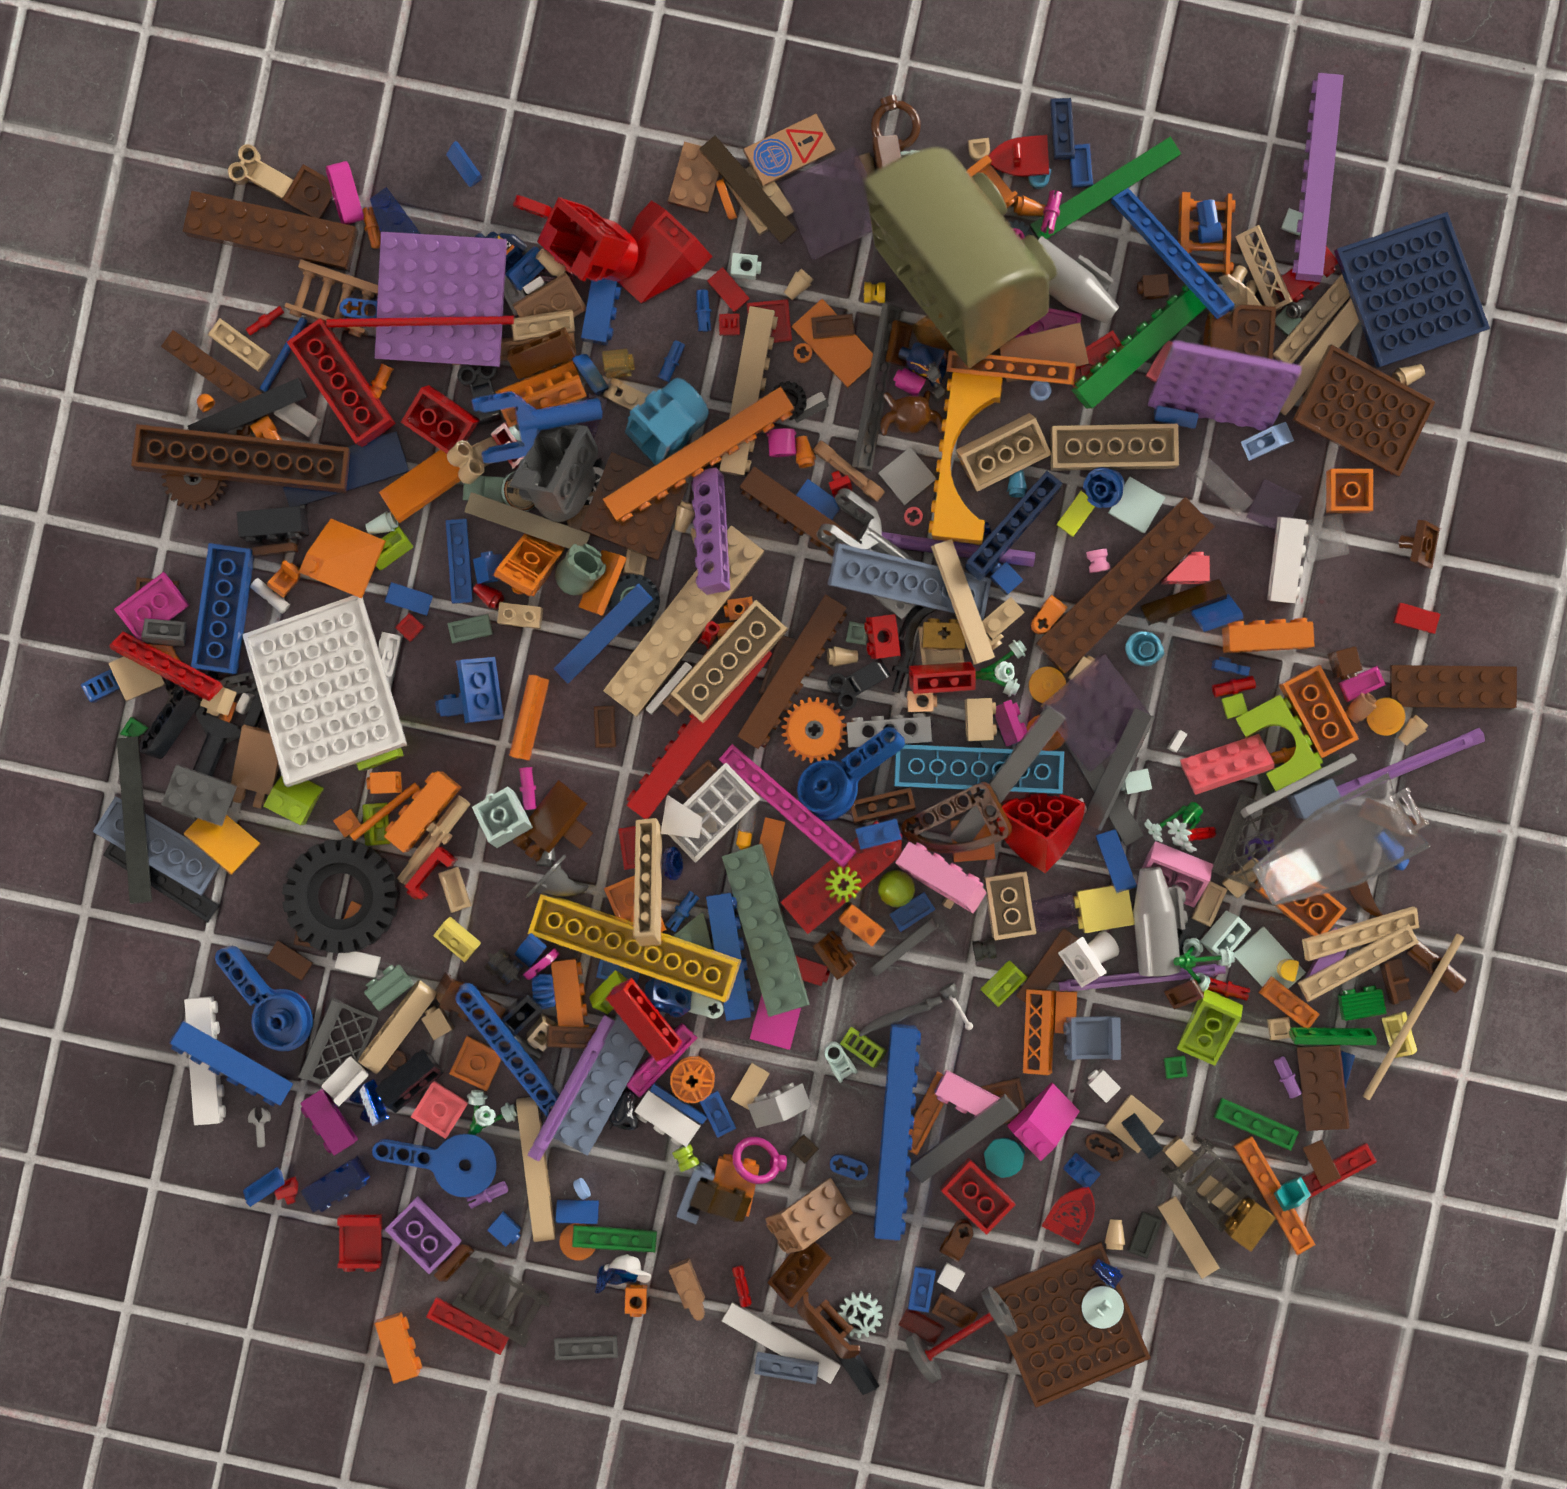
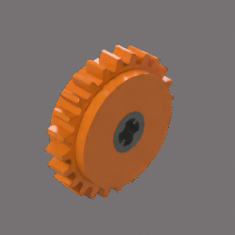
M808 697V703L800 700L801 705L799 707L793 704L795 710L793 712L791 710L787 711L790 717L783 718L787 725L781 726V728L786 729V733H783L782 737H787L788 739L784 744L791 745L788 749L789 752L792 750L796 751L794 757H797L799 754L802 755V761L806 757L809 758L810 763L813 762L814 758H817V761H821V757L829 760V754L835 756L834 750L842 749L839 743H845L842 735H847V732L843 731L847 724L841 722L845 716L839 717L840 708L834 710V703L830 704V706L826 705L827 699L823 703L819 702V697L816 698L815 702H812L810 697ZM813 724L818 725L817 728L820 727V733H816V736L810 735L812 732H808V728H812Z

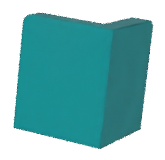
M1301 1177L1285 1182L1274 1192L1283 1211L1299 1207L1311 1196Z

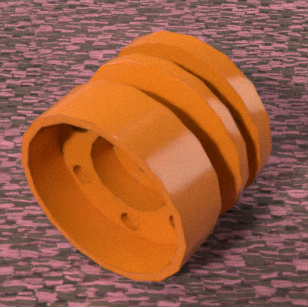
M700 1056L682 1058L675 1065L671 1074L670 1085L672 1091L678 1099L686 1103L703 1101L710 1095L714 1087L715 1073L712 1065ZM691 1075L694 1076V1079H698V1081L695 1082V1085H691V1082H687Z

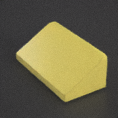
M452 917L443 922L433 935L463 962H466L481 944L478 939Z
M1406 1012L1381 1018L1390 1047L1407 1020ZM1411 1030L1395 1058L1413 1055L1417 1052Z

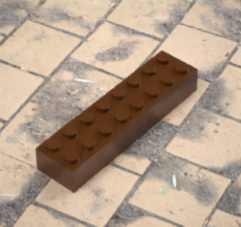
M191 191L183 232L188 237L297 261L304 260L316 265L350 272L359 233L355 226Z

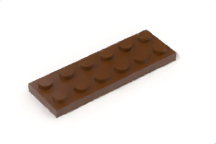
M1390 665V698L1398 701L1402 707L1517 708V667Z

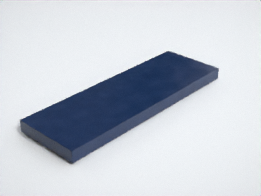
M397 431L376 437L364 447H360L357 444L348 446L351 453L346 492L409 472ZM283 487L289 507L303 506L341 494L337 492Z

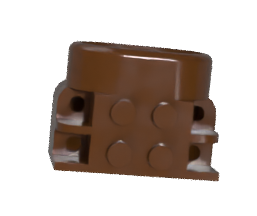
M1239 305L1233 312H1228L1219 319H1216L1209 312L1205 323L1203 346L1273 360L1276 307Z

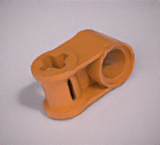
M1051 594L1032 620V631L1039 635L1045 634L1059 620L1068 607ZM1041 620H1044V626L1046 628L1043 627L1039 629V623L1037 621L1040 622Z

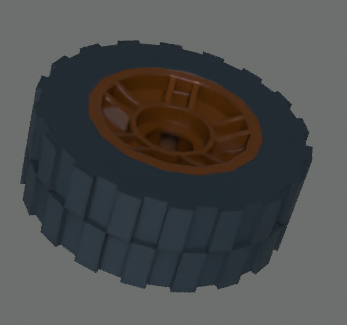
M1135 1112L1121 1122L1150 1160L1163 1150Z

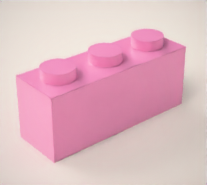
M945 1070L934 1091L938 1095L937 1099L945 1104L951 1102L956 1105L955 1109L964 1114L970 1112L975 1116L999 1099L998 1096L948 1070Z

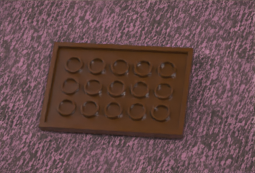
M1328 345L1292 421L1388 473L1400 477L1435 401L1336 346Z

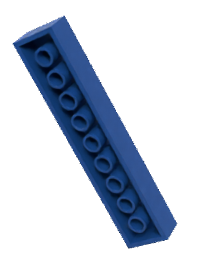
M891 1024L873 1230L874 1237L877 1239L900 1240V1236L905 1234V1222L902 1214L907 1212V1201L904 1198V1192L908 1193L909 1180L905 1176L906 1171L910 1172L911 1159L910 1156H907V1152L912 1150V1138L909 1135V1129L913 1130L914 1117L911 1114V1108L915 1109L916 1096L912 1092L913 1087L917 1088L918 1079L914 1068L919 1066V1054L916 1052V1045L921 1043V1033L916 1025Z

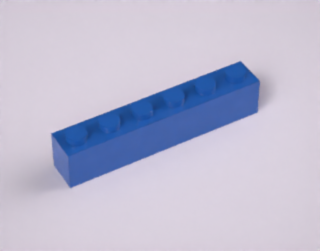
M731 892L706 896L715 951L742 960L729 1000L723 1002L726 1021L751 1017V1012H754L755 1009L753 999L748 998V991H751L750 979H745L744 971L748 970L746 958H742L741 950H744L743 937H738L737 929H741L740 918L735 917L734 909L737 908L736 897L732 896Z
M183 1020L169 1041L173 1045L171 1047L172 1050L181 1055L183 1052L190 1054V1060L199 1065L204 1062L209 1065V1071L218 1076L220 1073L227 1075V1081L236 1086L239 1083L246 1086L245 1091L254 1096L257 1093L264 1096L263 1101L273 1107L275 1103L281 1106L293 1086V1083Z

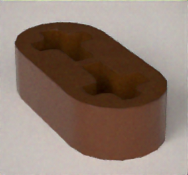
M1095 1132L1087 1135L1085 1145L1091 1152L1113 1162L1119 1161L1123 1157V1148L1117 1142ZM1098 1137V1141L1103 1144L1102 1148L1097 1145L1092 1148L1090 1139L1094 1140ZM1116 1146L1119 1154H1114L1113 1157H1110L1111 1153L1105 1150L1106 1147L1113 1149Z

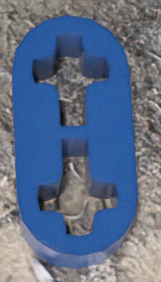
M839 1153L834 1154L830 1159V1168L837 1174L855 1180H863L868 1174V1167L861 1160ZM841 1158L842 1163L848 1166L847 1168L840 1166L839 1169H836V1165L833 1162ZM858 1165H862L864 1173H860L857 1176L855 1171L850 1169V1166L857 1168Z

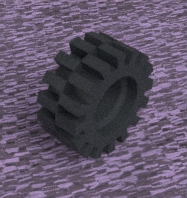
M790 381L780 382L778 386L775 385L773 391L781 387L785 394L791 393L795 396L796 404L793 406L794 411L791 412L793 415L788 419L791 421L794 418H799V415L804 413V409L807 406V398L803 388L797 385V383H791Z

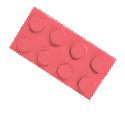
M1259 734L1180 760L1182 769L1195 795L1275 768L1274 762Z

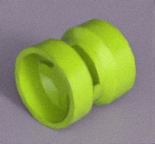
M688 1144L687 1147H680L672 1152L674 1159H677L679 1162L678 1167L681 1172L699 1164L697 1157L692 1153L693 1148L691 1144Z

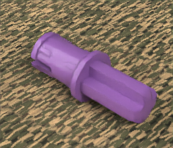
M1284 1056L1278 1057L1274 1060V1064L1281 1077L1280 1082H1283L1289 1097L1294 1098L1301 1095L1302 1092L1295 1080L1296 1075L1292 1073Z
M501 1181L486 1188L480 1194L467 1197V1202L476 1199V1201L469 1203L472 1209L487 1201L490 1203L492 1199L506 1194L508 1186L505 1181Z

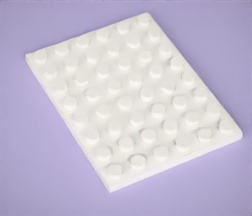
M353 595L242 634L283 780L287 787L407 745L363 597L361 599Z

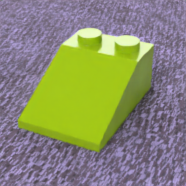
M1207 989L1203 991L1204 998L1197 1001L1177 1049L1215 1066L1242 1018L1243 1005Z

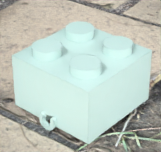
M509 787L495 794H488L485 800L472 807L488 842L496 848L533 828L517 794Z

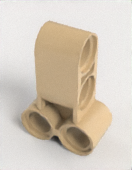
M245 144L241 146L238 151L241 162H235L229 166V177L238 185H244L251 181L283 199L293 180L261 162L260 154L253 145ZM247 152H254V157L251 160H245ZM237 170H244V174L242 177H234V174Z
M493 437L472 446L467 441L461 440L448 451L447 459L449 463L453 466H459L458 476L465 484H472L484 472V467L492 464L483 462L482 452L489 447L497 446Z

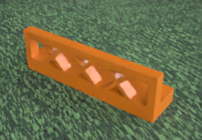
M1026 990L1023 1073L1052 1074L1056 990ZM1032 994L1043 995L1042 1004L1038 1008L1032 1004ZM1035 1014L1042 1019L1041 1025L1037 1029L1031 1024V1017ZM1035 1034L1041 1040V1045L1036 1050L1030 1045V1038ZM1034 1055L1040 1061L1039 1070L1029 1069V1059Z

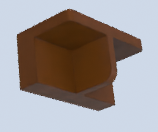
M1401 958L1380 963L1389 1003L1396 1005L1400 1001L1411 999L1407 984L1410 980L1405 976Z

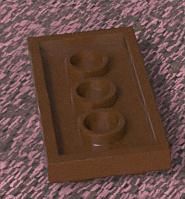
M1340 1045L1298 1047L1297 1054L1306 1131L1349 1129Z

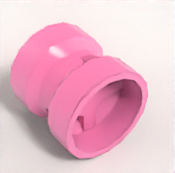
M1107 549L1086 552L1087 559L1091 562L1089 566L1090 573L1110 570V564L1106 561Z

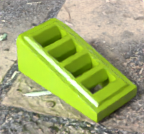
M850 1027L840 1045L873 1068H876L888 1050L865 1035L860 1037V1032ZM855 1034L857 1038L852 1044V1046H850L849 1042ZM863 1040L864 1043L862 1044L860 1049L856 1050V1047L858 1046L860 1041ZM870 1045L871 1048L869 1049L867 1054L864 1055L863 1052L865 1051L867 1046ZM878 1050V1053L876 1054L875 1058L873 1060L870 1059L874 1051Z

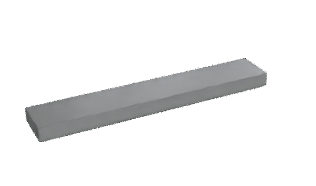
M1351 753L1245 807L1240 813L1243 818H1246L1351 765L1357 759Z

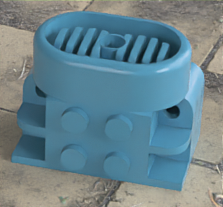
M674 378L663 389H659L657 392L652 391L645 398V402L641 406L638 404L630 411L631 415L628 417L629 421L625 433L656 466L680 451L689 442L692 434L705 424L709 411L702 397L689 383L681 378Z

